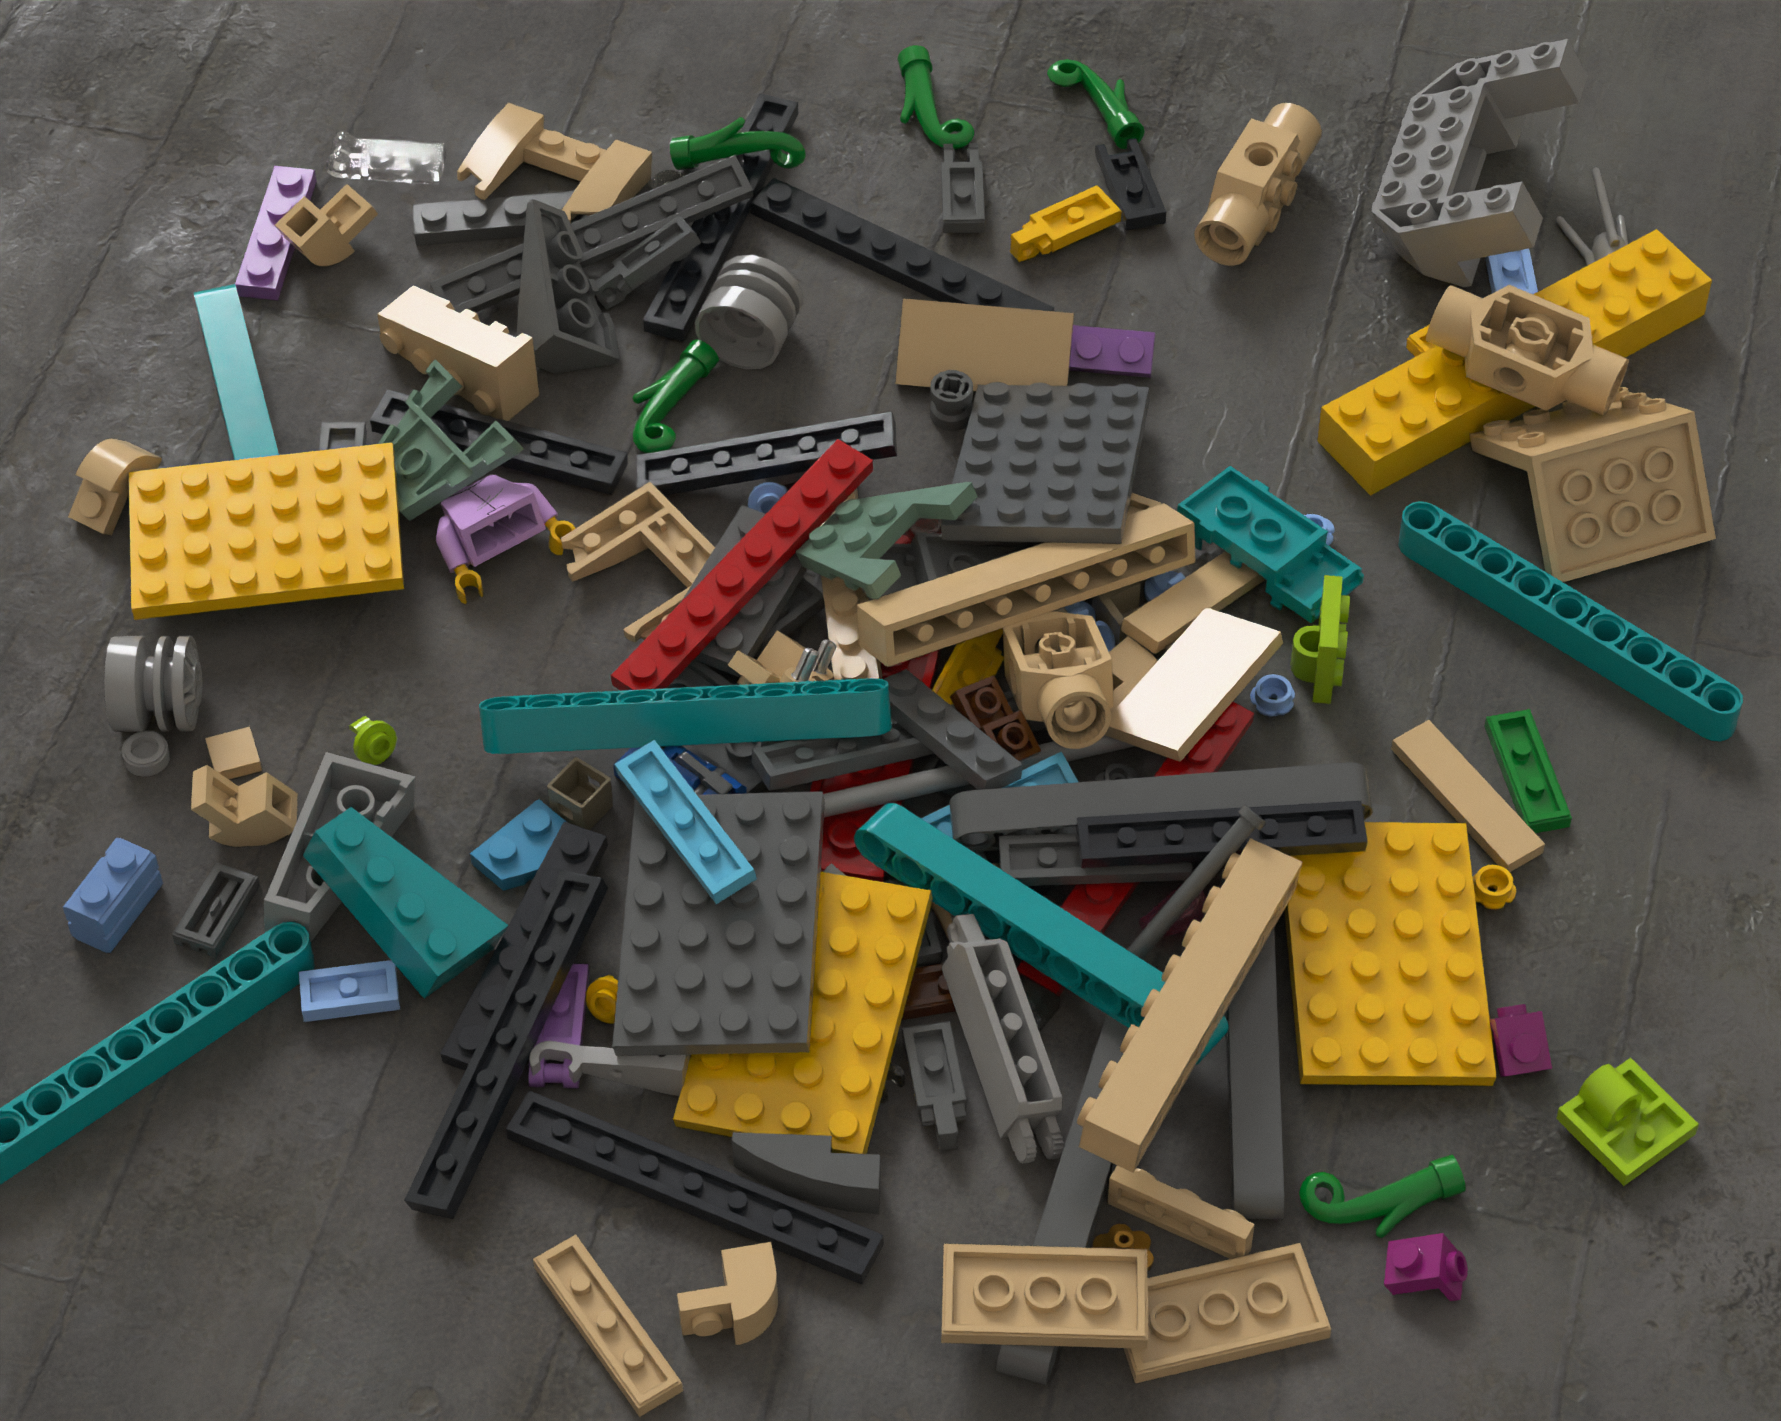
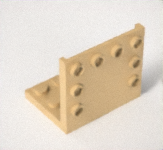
M1620 387L1611 407L1604 416L1566 401L1563 403V409L1553 412L1543 409L1532 410L1523 414L1524 420L1509 423L1508 420L1492 421L1483 425L1484 431L1469 434L1472 451L1527 471L1545 572L1562 582L1716 539L1694 411L1665 403V399L1648 398L1646 393H1632L1628 391V388Z

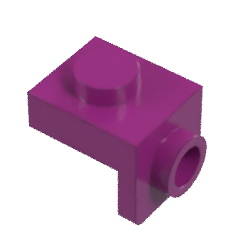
M1526 1004L1497 1008L1498 1018L1489 1020L1493 1031L1500 1077L1552 1069L1542 1011L1527 1013Z
M1444 1233L1388 1241L1384 1286L1392 1295L1439 1288L1449 1301L1461 1300L1462 1283L1468 1275L1467 1262L1464 1254L1457 1250Z

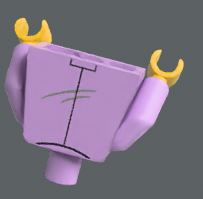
M490 475L470 486L464 487L441 502L445 516L439 519L436 543L450 573L455 572L457 575L455 578L457 597L460 602L466 604V596L463 590L466 586L476 587L480 597H483L481 577L477 572L468 570L467 566L470 563L475 567L546 530L545 526L550 531L549 549L556 555H562L563 546L560 538L576 528L568 521H558L556 519L558 513L533 484L511 482L497 475Z

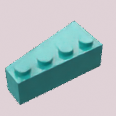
M352 807L316 830L303 854L304 858L424 999L492 951L509 926Z

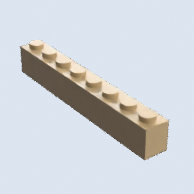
M1163 503L1127 515L1122 544L1045 542L882 596L879 599L858 604L859 646L889 667L1195 563L1194 522Z
M1251 838L1241 855L1233 853L1230 856L1222 874V878L1225 879L1224 884L1221 888L1217 886L1212 887L1203 905L1202 912L1206 913L1201 922L1193 920L1182 942V946L1185 947L1181 957L1173 954L1168 961L1162 975V981L1165 982L1160 992L1152 989L1141 1011V1016L1145 1017L1139 1027L1133 1024L1129 1027L1120 1047V1052L1124 1054L1118 1063L1112 1060L1108 1063L1098 1086L1102 1089L1097 1099L1089 1097L1082 1107L1077 1120V1124L1083 1127L1079 1144L1080 1148L1134 1173L1295 892L1302 861Z

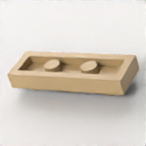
M1117 1165L1109 1178V1205L1229 1259L1246 1256L1251 1251L1254 1223L1247 1221L1240 1213L1231 1209L1222 1210L1202 1201L1192 1191L1175 1189L1157 1181L1153 1175L1142 1169L1136 1168L1133 1173Z

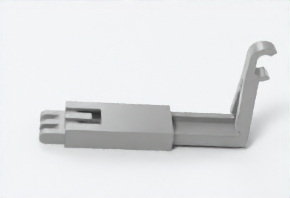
M544 1041L532 1049L529 1059L533 1076L541 1070L540 1061L544 1057L545 1060L564 1061L565 1058L572 1061L568 1066V1070L573 1083H576L582 1073L664 1094L680 1096L691 1054L666 1055L665 1057H659V1055L616 1056L613 1048Z

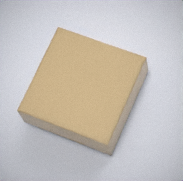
M250 727L205 738L213 769L227 779L262 771Z

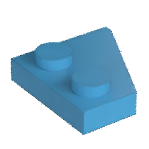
M538 799L470 853L471 863L503 891L525 885L535 877L563 822L566 821Z

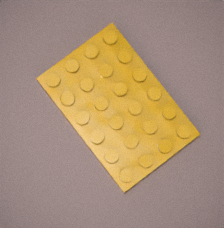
M392 442L129 472L131 609L134 620L404 589L395 453Z
M1365 822L1368 840L1366 851L1291 856L1303 862L1295 892L1284 909L1300 1084L1493 1086L1496 1079V1068L1466 823Z
M821 872L810 1052L691 1054L684 1086H682L673 1117L676 1127L732 1137L733 1132L832 1136V1153L867 1154L933 900L931 890Z

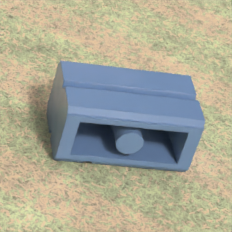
M116 838L105 852L106 856L99 859L63 906L65 917L69 921L68 926L71 935L77 940L106 953L112 952L163 884L160 871L157 870L159 866L156 855L122 838Z

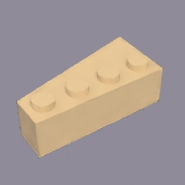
M414 285L377 314L381 333L380 340L389 352L393 354L398 353L410 361L422 374H427L425 371L436 359L463 386L454 395L459 394L471 402L481 414L509 421L539 396L533 337L523 333L516 338L508 335L509 330L507 326L496 321L490 326L480 322L478 314L469 309L458 313L450 301Z

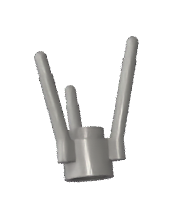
M1598 167L1592 169V175L1606 232L1595 237L1592 251L1563 217L1559 216L1556 218V223L1582 254L1587 266L1628 244L1625 219L1622 215L1616 218V232L1604 182Z

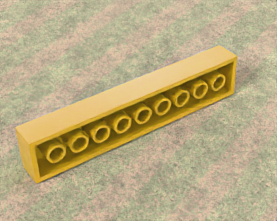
M1656 229L1533 295L1590 318L1593 345L1626 358L1703 316L1712 279ZM1435 346L1322 406L1317 441L1371 496L1471 442L1469 434L1484 431V424L1497 420L1509 421L1535 406L1466 377L1465 358Z

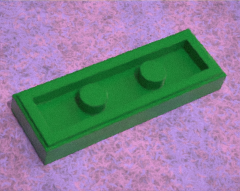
M1526 709L1487 716L1484 727L1517 814L1535 833L1570 827L1572 816L1531 710Z

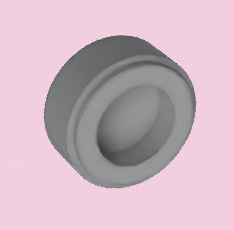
M147 730L134 733L126 739L122 746L125 766L129 772L136 776L148 777L156 775L163 771L170 761L167 741L161 734L155 731Z

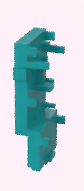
M1232 466L1226 468L1178 504L1177 512L1194 522L1195 548L1200 551L1203 540L1209 544L1213 542L1231 554L1230 564L1240 569L1242 563L1263 576L1267 580L1265 592L1272 596L1270 604L1277 610H1281L1284 604L1308 622L1313 623L1320 615L1324 575L1343 577L1341 595H1348L1363 583L1364 574L1362 573V568L1326 544L1327 530L1270 493L1269 487L1257 479L1252 481Z

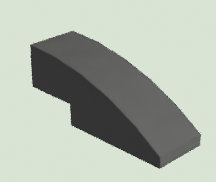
M733 1132L734 1167L756 1181L785 1195L814 1205L847 1212L879 1214L881 1188L880 1155L832 1153V1136Z

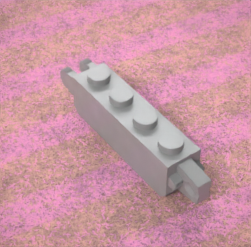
M974 914L957 915L947 928L950 941L949 946H947L948 958L941 968L1000 1138L1009 1137L1012 1149L1015 1151V1156L1019 1163L1035 1161L1037 1146L1035 1145L1033 1134H1036L1046 1159H1058L1061 1157L1064 1149L1063 1137L1060 1135L1061 1131L1056 1120V1116L1062 1110V1095L1008 943L1002 939H985Z

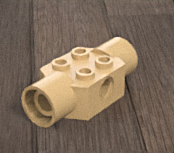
M1281 103L1271 109L1264 122L1251 118L1217 171L1207 212L1194 233L1197 246L1211 260L1228 266L1239 265L1246 260L1254 245L1259 246L1267 232L1273 233L1276 229L1282 207L1284 205L1289 206L1296 194L1297 183L1295 178L1321 139V126L1315 116L1307 109L1292 103Z
M1450 285L1436 307L1426 336L1427 342L1465 358L1466 377L1546 411L1567 400L1604 416L1619 391L1629 363V359L1593 345L1590 318L1511 285H1507L1485 298Z
M1065 607L1003 627L1005 677L1018 709L1022 711L1025 719L1044 722L1050 737L1057 744L1065 748L1081 749L1099 741L1107 732L1111 722L1110 709L1113 708L1112 658L1093 616L1067 613Z

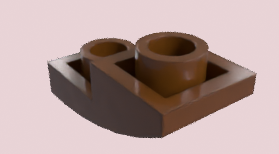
M994 675L958 689L950 696L959 713L1019 762L1041 752L1022 711L1013 713Z

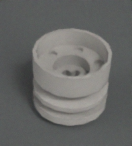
M754 255L736 256L725 262L695 320L696 335L699 340L706 342L716 351L719 360L746 370L762 369L773 364L778 356L788 331L802 307L803 291L797 280L777 263Z
M114 636L110 639L105 661L104 684L107 718L110 728L114 732H144L148 727L152 711L155 713L158 727L162 732H169L173 727L174 721L180 732H189L195 729L202 699L203 680L196 641L193 636H179L175 646L170 636H161L158 639L154 656L151 655L145 636Z

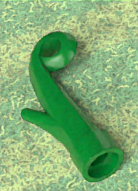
M919 45L903 49L897 58L901 75L905 81V100L900 121L903 124L908 123L915 109L925 134L932 142L942 148L943 144H953L954 150L966 147L974 137V128L969 122L957 118L948 120L940 125L930 74L933 67L928 50Z
M1059 60L1048 68L1047 75L1050 81L1057 86L1072 87L1078 83L1083 85L1107 124L1108 134L1119 148L1127 149V139L1136 138L1138 143L1142 140L1145 130L1136 115L1128 109L1123 80H1117L1113 91L1093 70L1079 61Z
M742 117L736 119L728 126L704 136L694 137L693 135L676 137L672 138L670 142V155L676 170L697 168L699 163L763 150H769L770 157L779 167L792 169L804 162L806 154L801 142L790 134L773 131L738 132L745 125V119ZM780 150H784L786 152H789L790 154H784Z
M698 339L692 340L681 353L680 361L671 370L649 387L633 395L632 400L635 404L649 400L636 421L633 430V442L645 454L669 450L676 440V433L672 428L660 422L700 378L707 377L718 364L719 357L716 351L706 342ZM660 436V438L651 439L653 437Z
M1451 1154L1430 1161L1429 1167L1345 1202L1343 1186L1339 1179L1333 1174L1326 1172H1316L1306 1177L1301 1184L1299 1195L1304 1209L1317 1220L1327 1223L1346 1224L1386 1215L1376 1229V1236L1383 1238L1400 1221L1423 1205L1438 1198L1443 1200L1464 1193L1466 1186L1461 1168L1456 1158ZM1324 1187L1329 1189L1332 1193L1330 1204L1322 1202L1316 1197L1315 1190L1317 1188Z

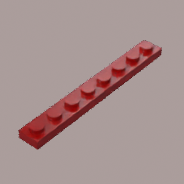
M837 439L611 674L612 685L620 691L667 688L809 539L810 533L820 527L835 512L837 506L843 503L873 472V460Z
M1232 702L1181 762L1167 757L1154 777L1218 772L1253 723L1254 713ZM1140 882L1077 884L1061 908L1101 934H1104ZM1023 960L1017 967L1022 982L1054 1001L1058 999L1065 989L1064 986Z

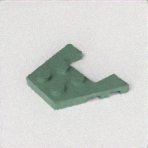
M436 359L425 371L430 377L421 391L413 390L405 403L409 406V409L398 426L390 424L378 443H393L398 508L409 521L513 458L524 449L497 421L484 431L464 452L447 437L431 420V417L463 386Z
M963 482L847 500L837 506L835 513L822 526L810 533L809 539L796 551L802 567L831 580L839 577L844 580L846 587L854 591L861 587L865 590L867 597L879 599L901 576L896 561L880 559L883 554L919 518L956 520L978 496L972 482Z

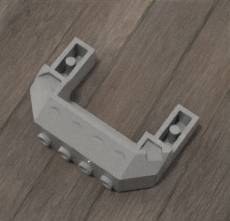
M1569 39L1543 42L1537 46L1514 51L1506 50L1500 54L1478 59L1470 58L1456 63L1411 98L1405 117L1402 119V125L1395 145L1392 148V154L1386 171L1382 176V182L1376 199L1373 202L1371 212L1375 223L1382 228L1395 252L1421 274L1461 287H1468L1472 285L1481 257L1534 248L1543 217L1523 182L1495 185L1491 188L1476 191L1475 188L1487 154L1517 147L1527 114L1578 104L1580 102L1588 74Z

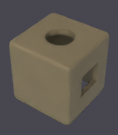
M575 757L547 785L550 808L566 822L590 830L614 805L611 778L578 757ZM588 776L599 782L600 787L598 788L590 783Z

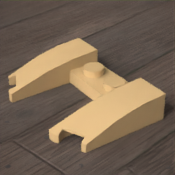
M508 103L477 139L457 170V179L463 181L473 174L481 181L475 186V195L483 200L523 162L581 181L562 209V211H565L571 224V221L578 214L590 216L633 198L651 179L652 152L619 140H615L607 150L599 148L592 143L581 142L564 136L560 132L544 129L543 114Z
M651 482L561 537L563 549H571L574 553L575 562L566 564L568 576L572 582L616 565L649 548L687 587L684 591L623 629L624 636L633 642H637L640 638L646 639L681 603L715 549Z

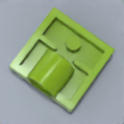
M1324 575L1318 626L1312 625L1300 628L1293 638L1290 662L1291 671L1300 680L1314 683V703L1331 704L1333 686L1342 687L1348 631H1346V624H1340L1339 622L1348 623L1350 596L1341 595L1343 578L1341 576Z
M1631 1057L1616 1068L1606 1064L1594 1071L1581 1086L1579 1094L1558 1108L1556 1117L1623 1186L1696 1135L1699 1123Z

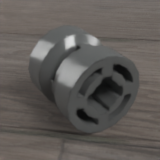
M946 370L934 376L930 385V397L932 399L930 417L933 423L941 429L953 431L962 429L968 425L973 406L971 401L973 399V382L968 375L958 370Z

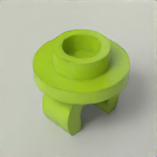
M363 716L349 725L350 730L357 734L353 748L356 757L360 761L377 765L384 762L393 753L397 736L393 727L388 723L380 720L371 721L368 717Z

